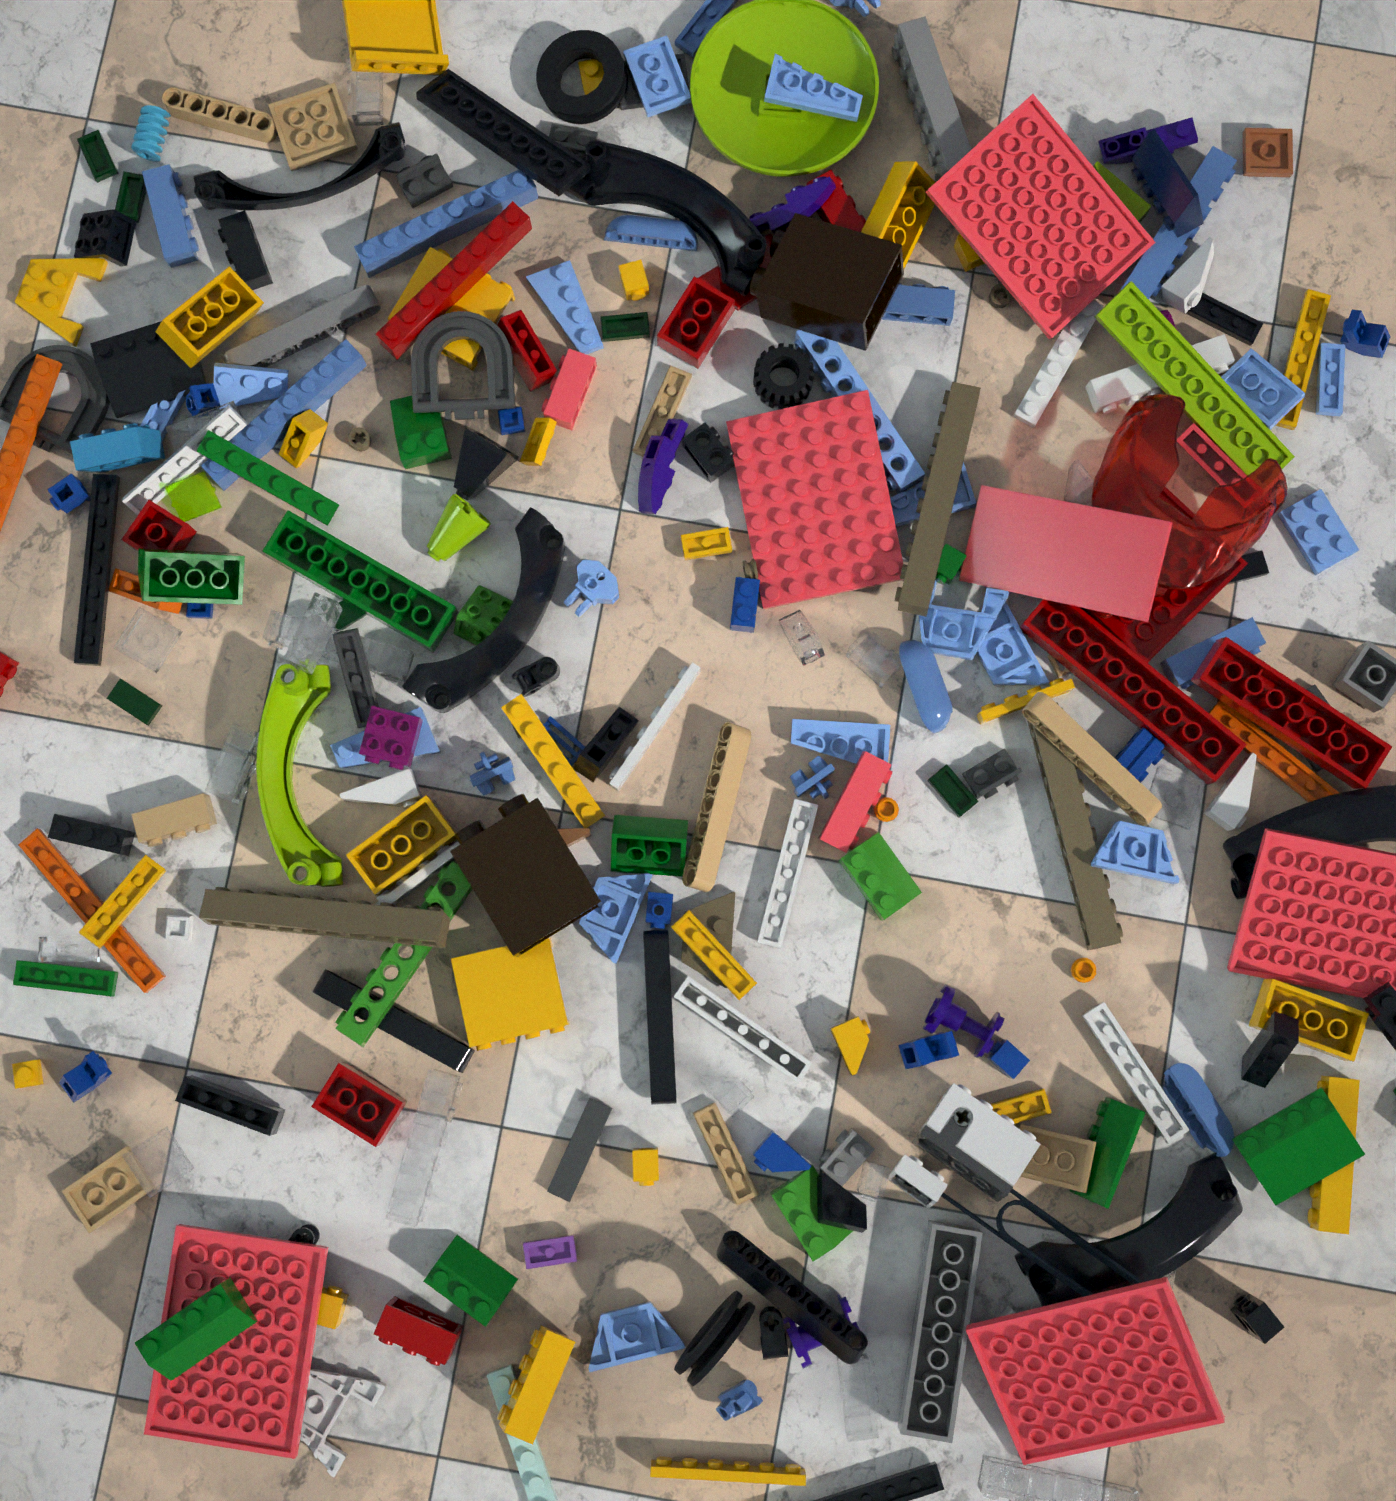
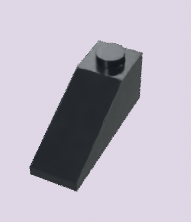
M618 707L580 753L573 769L594 783L639 720L621 707Z

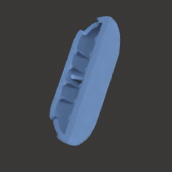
M628 214L621 215L609 223L604 236V241L697 251L698 240L694 230L687 223L672 219Z
M916 640L904 641L899 647L900 660L917 709L925 726L932 733H938L946 728L953 709L936 658L930 647L925 646L923 643Z
M1185 1063L1172 1065L1164 1072L1165 1084L1163 1085V1090L1189 1128V1132L1202 1149L1207 1147L1211 1151L1217 1152L1216 1156L1218 1157L1227 1156L1234 1145L1232 1140L1234 1138V1131L1229 1119L1199 1073L1193 1067Z

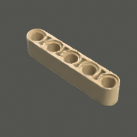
M175 87L166 89L162 94L164 105L175 118L265 143L272 142L277 137L278 133L272 117L266 112ZM201 107L200 110L194 111L196 108ZM224 113L221 117H217L218 114ZM246 119L244 123H239V121ZM269 125L266 129L261 130L263 126Z

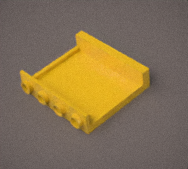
M342 0L352 71L440 75L446 71L449 65L448 55H443L435 0Z
M429 247L387 318L388 321L453 259L446 251L440 248L436 250ZM486 273L445 314L457 311L473 312L490 319L496 324L509 301L514 302L515 300L512 287L503 281L498 283L492 280V277ZM461 339L449 343L442 350L441 354L474 371L478 364L476 357L482 347L471 340Z
M551 937L519 957L513 956L509 948L503 946L451 958L469 1048L476 1046L477 1051L492 1048L491 1042L501 1041V1045L516 1042L515 1037L525 1035L526 1040L540 1037V1031L547 1029L550 1030V1034L565 1031L564 1026L570 1023L567 1019L552 951Z

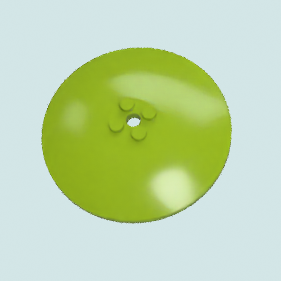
M754 0L735 8L723 16L706 34L692 64L690 94L694 114L701 130L722 155L735 164L756 173L777 177H792L825 169L838 162L855 148L865 135L874 117L879 94V77L874 55L866 39L850 20L835 9L815 0ZM775 54L782 56L783 60L791 64L794 62L802 66V69L823 76V79L833 84L836 82L863 95L857 122L764 102Z

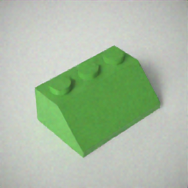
M879 832L838 860L881 921L891 916L922 893Z
M811 1165L809 1170H803L770 1193L814 1262L835 1248L853 1231L818 1223L817 1176L819 1174L814 1166Z

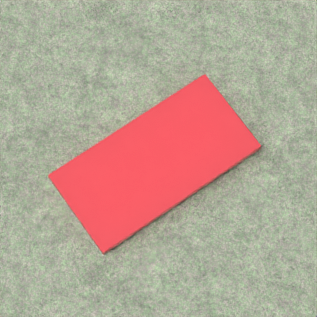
M981 485L965 552L967 556L963 561L959 581L1148 622L1173 523Z

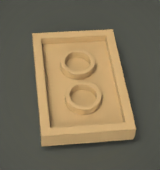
M1020 1124L1021 1131L1027 1130L1037 1138L1036 1141L1040 1143L1039 1148L1020 1177L1087 1193L1096 1142Z
M126 1146L62 1192L88 1233H92L156 1187L130 1147Z

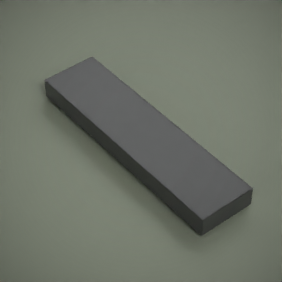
M355 628L335 632L332 635L357 728L366 727L371 706L379 707L359 630Z
M589 1098L547 1192L568 1202L571 1201L611 1113V1107Z

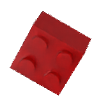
M148 500L121 540L136 551H139V548L185 550L197 531L175 515Z

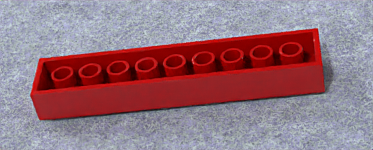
M1043 599L1020 626L1025 635L1138 728H1145L1165 745L1164 749L1206 784L1209 785L1216 782L1247 745L1080 607Z

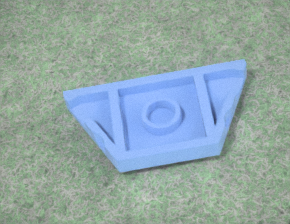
M1005 602L977 651V655L993 685H1045L1049 683L1008 604Z
M1123 821L1115 822L1091 862L1092 867L1170 884L1179 883L1178 875L1174 876L1170 861H1173L1166 845L1167 841L1164 831Z
M652 874L598 877L594 890L603 905L583 916L579 924L613 963L617 964L652 879Z
M651 1301L601 1313L588 1369L589 1372L685 1349V1343Z

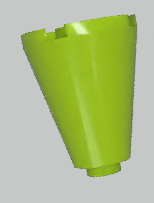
M453 493L427 544L429 549L427 553L438 562L441 559L446 561L488 529L491 522L482 513H478L470 503Z

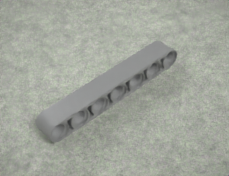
M364 285L228 350L223 354L222 358L225 364L266 368L373 316L380 311L381 306L371 287Z

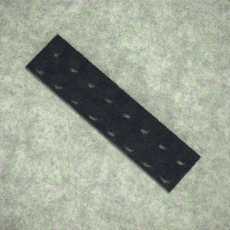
M450 69L444 71L416 92L418 101L557 196H561L590 172L589 163Z

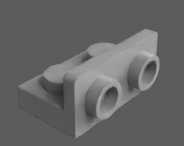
M852 1128L849 1131L843 1130L835 1141L838 1144L831 1151L828 1148L819 1158L821 1161L819 1168L841 1186L849 1180L875 1150Z

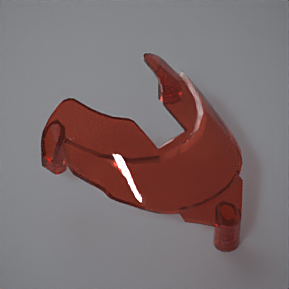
M1164 394L1150 395L1139 399L1123 416L1115 434L1110 440L1101 467L1095 476L1092 491V507L1173 523L1154 597L1163 596L1167 589H1186L1203 584L1229 570L1261 538L1272 516L1285 502L1288 489L1286 477L1276 460L1269 458L1244 479L1233 484L1214 488L1192 520L1175 507L1158 498L1179 467L1180 459L1176 447L1177 430L1185 408V401L1181 397ZM1092 610L1098 617L1104 619L1113 616V614Z

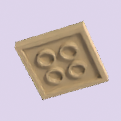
M335 82L268 104L291 171L358 149Z

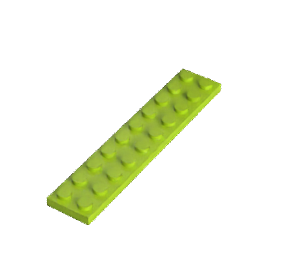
M1132 281L1094 316L1184 414L1261 490L1295 457Z

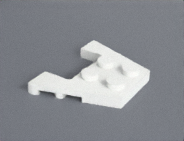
M311 1368L300 1440L304 1441L314 1453V1457L323 1463L328 1469L327 1472L330 1476L335 1477L348 1454L326 1441L327 1435L350 1395L355 1396L374 1408L387 1384Z

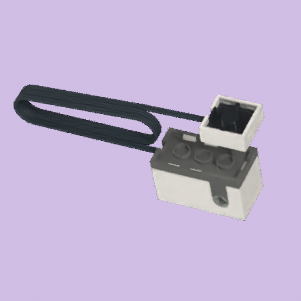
M953 1083L945 1092L913 1142L996 1202L1008 1196L1009 1193L1020 1199L1007 1202L999 1210L996 1217L998 1231L943 1193L948 1186L943 1182L944 1177L936 1171L931 1170L929 1172L922 1167L923 1163L913 1155L909 1157L904 1155L887 1177L888 1180L928 1209L940 1197H943L1083 1297L1093 1293L1015 1240L1005 1231L1002 1224V1216L1008 1207L1020 1205L1027 1208L1133 1285L1143 1282L1013 1189V1186L1039 1148L1040 1143L1036 1141L1037 1138L1027 1130L1021 1131L1014 1126L1015 1122L1011 1118L1003 1114L1000 1116L994 1112L991 1104L982 1099L977 1100L971 1095L972 1092L961 1084L957 1086Z

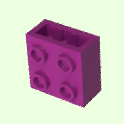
M371 706L359 754L365 756L364 761L379 764L380 760L389 762L388 767L403 770L404 766L411 768L423 720L420 717Z

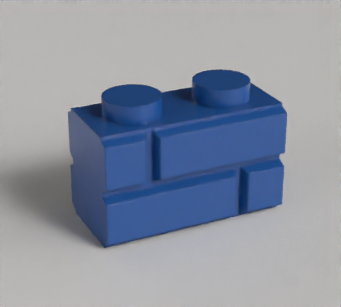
M736 577L730 630L754 633L760 580Z
M1142 727L1132 736L1116 755L1115 759L1141 783L1149 774L1146 769L1152 763L1155 766L1164 756L1161 751L1165 748V745Z

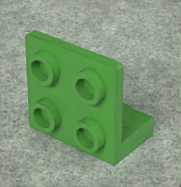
M478 585L458 613L453 634L478 645L502 622L513 601Z

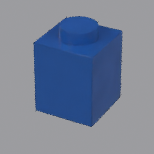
M1005 1039L1001 1042L997 1040L989 1051L991 1054L987 1057L1011 1079H1014L1030 1061L1013 1044Z

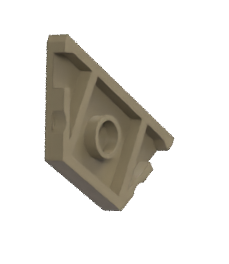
M735 892L690 909L692 914L730 954L732 951ZM682 940L681 962L727 988Z

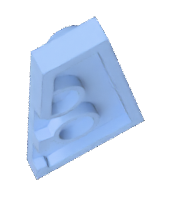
M215 363L214 387L220 402V407L217 410L225 409L228 405L235 407L279 398L288 390L289 370Z

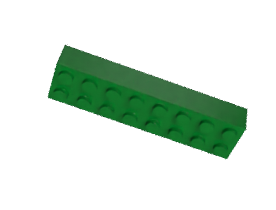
M287 510L262 550L269 559L433 653L458 614V610L453 604Z

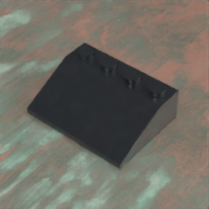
M162 321L90 343L96 367L116 418L149 409L151 405L156 403L160 405V402L163 400L167 402L173 401L178 393L184 390L183 396L186 397L190 392V386L207 384L201 361L190 368L155 332Z

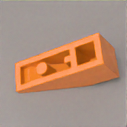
M115 568L109 592L159 610L176 614L180 613L182 603L142 601L138 575Z

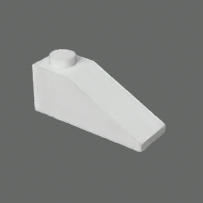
M1209 237L1161 286L1163 301L1184 314L1191 307H1195L1201 299L1214 256L1212 238Z
M1253 752L1245 755L1203 813L1226 831L1235 828L1239 829L1247 818L1244 815L1249 809L1257 757Z
M410 768L340 793L341 799L345 801L397 807L403 806L404 809L411 807L417 800L423 798L414 772Z

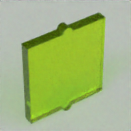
M205 471L165 486L172 501L171 506L175 507L179 518L184 522L222 508L215 493L216 488L211 485Z

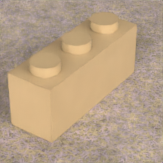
M204 793L131 814L138 842L148 845V847L163 844L162 840L172 838V840L182 839L187 836L186 833L194 830L196 833L205 832L211 829V825L217 824L210 796Z

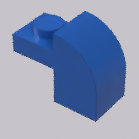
M1352 309L1349 318H1346L1344 321L1343 335L1340 343L1344 344L1346 349L1360 355L1383 358L1391 337L1386 325L1367 323L1361 310Z
M952 1031L935 1033L898 1045L905 1069L920 1067L935 1061L959 1056Z
M92 1051L84 1057L80 1065L64 1074L59 1084L74 1103L106 1081L112 1075V1072L104 1058Z

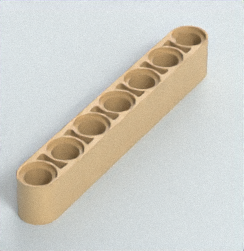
M1037 692L1023 708V716L1136 823L1147 826L1162 808L1161 802L1054 700L1043 692Z
M725 722L718 734L682 877L683 884L686 887L703 892H709L715 884L751 741V731L730 722Z

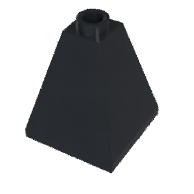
M466 428L454 482V488L457 489L456 494L466 500L470 497L475 498L515 463L519 456L484 434Z

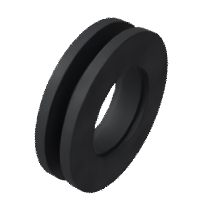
M577 30L560 36L547 47L538 63L536 81L540 95L549 110L556 117L572 124H589L608 116L619 105L626 92L628 74L625 62L611 39L596 31ZM589 58L602 63L604 67L602 81L589 94L576 97L567 95L561 90L560 81L562 74L573 62Z
M737 1290L706 1321L675 1365L674 1370L679 1375L684 1373L689 1367L692 1368L687 1382L692 1386L699 1383L719 1362L754 1313L755 1305L751 1302H747L740 1309L738 1308L742 1294Z

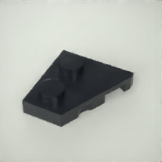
M821 1173L818 1175V1223L861 1233L867 1230L866 1204L827 1174Z

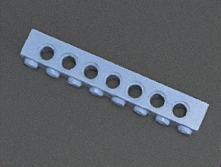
M801 330L796 331L795 347L796 349L800 347L803 349L804 354L807 353L809 355V362H812L814 366L813 372H817L821 378L820 384L826 393L830 392L833 397L868 390L874 422L877 428L879 443L884 442L888 444L890 448L886 451L880 449L889 488L899 494L921 482L925 472L836 341ZM819 345L824 348V351L818 353L812 348ZM827 365H834L837 371L829 372L825 367ZM846 384L850 387V390L844 392L838 386ZM899 462L903 469L894 470L891 467V463Z

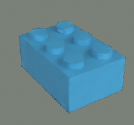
M127 424L123 426V430L116 431L114 428L101 430V435L94 436L93 433L79 435L78 440L70 441L76 471L102 473L165 459L160 430L150 429L149 425Z

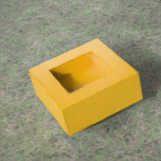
M41 1059L12 1064L15 1089L43 1084Z

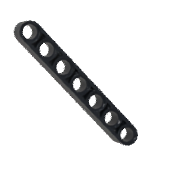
M668 930L643 931L651 1105L676 1104Z
M325 969L312 992L348 1011L353 1004L350 1002L351 998L358 989L363 990V988ZM372 993L370 994V998L374 1001L381 999ZM392 1005L377 1027L461 1073L464 1072L475 1052L473 1048H469L466 1044ZM361 1009L356 1013V1016L366 1021L369 1012L366 1009Z
M733 1230L724 1234L717 1249V1257L723 1264L846 1364H856L868 1345L867 1337L862 1331L742 1234Z

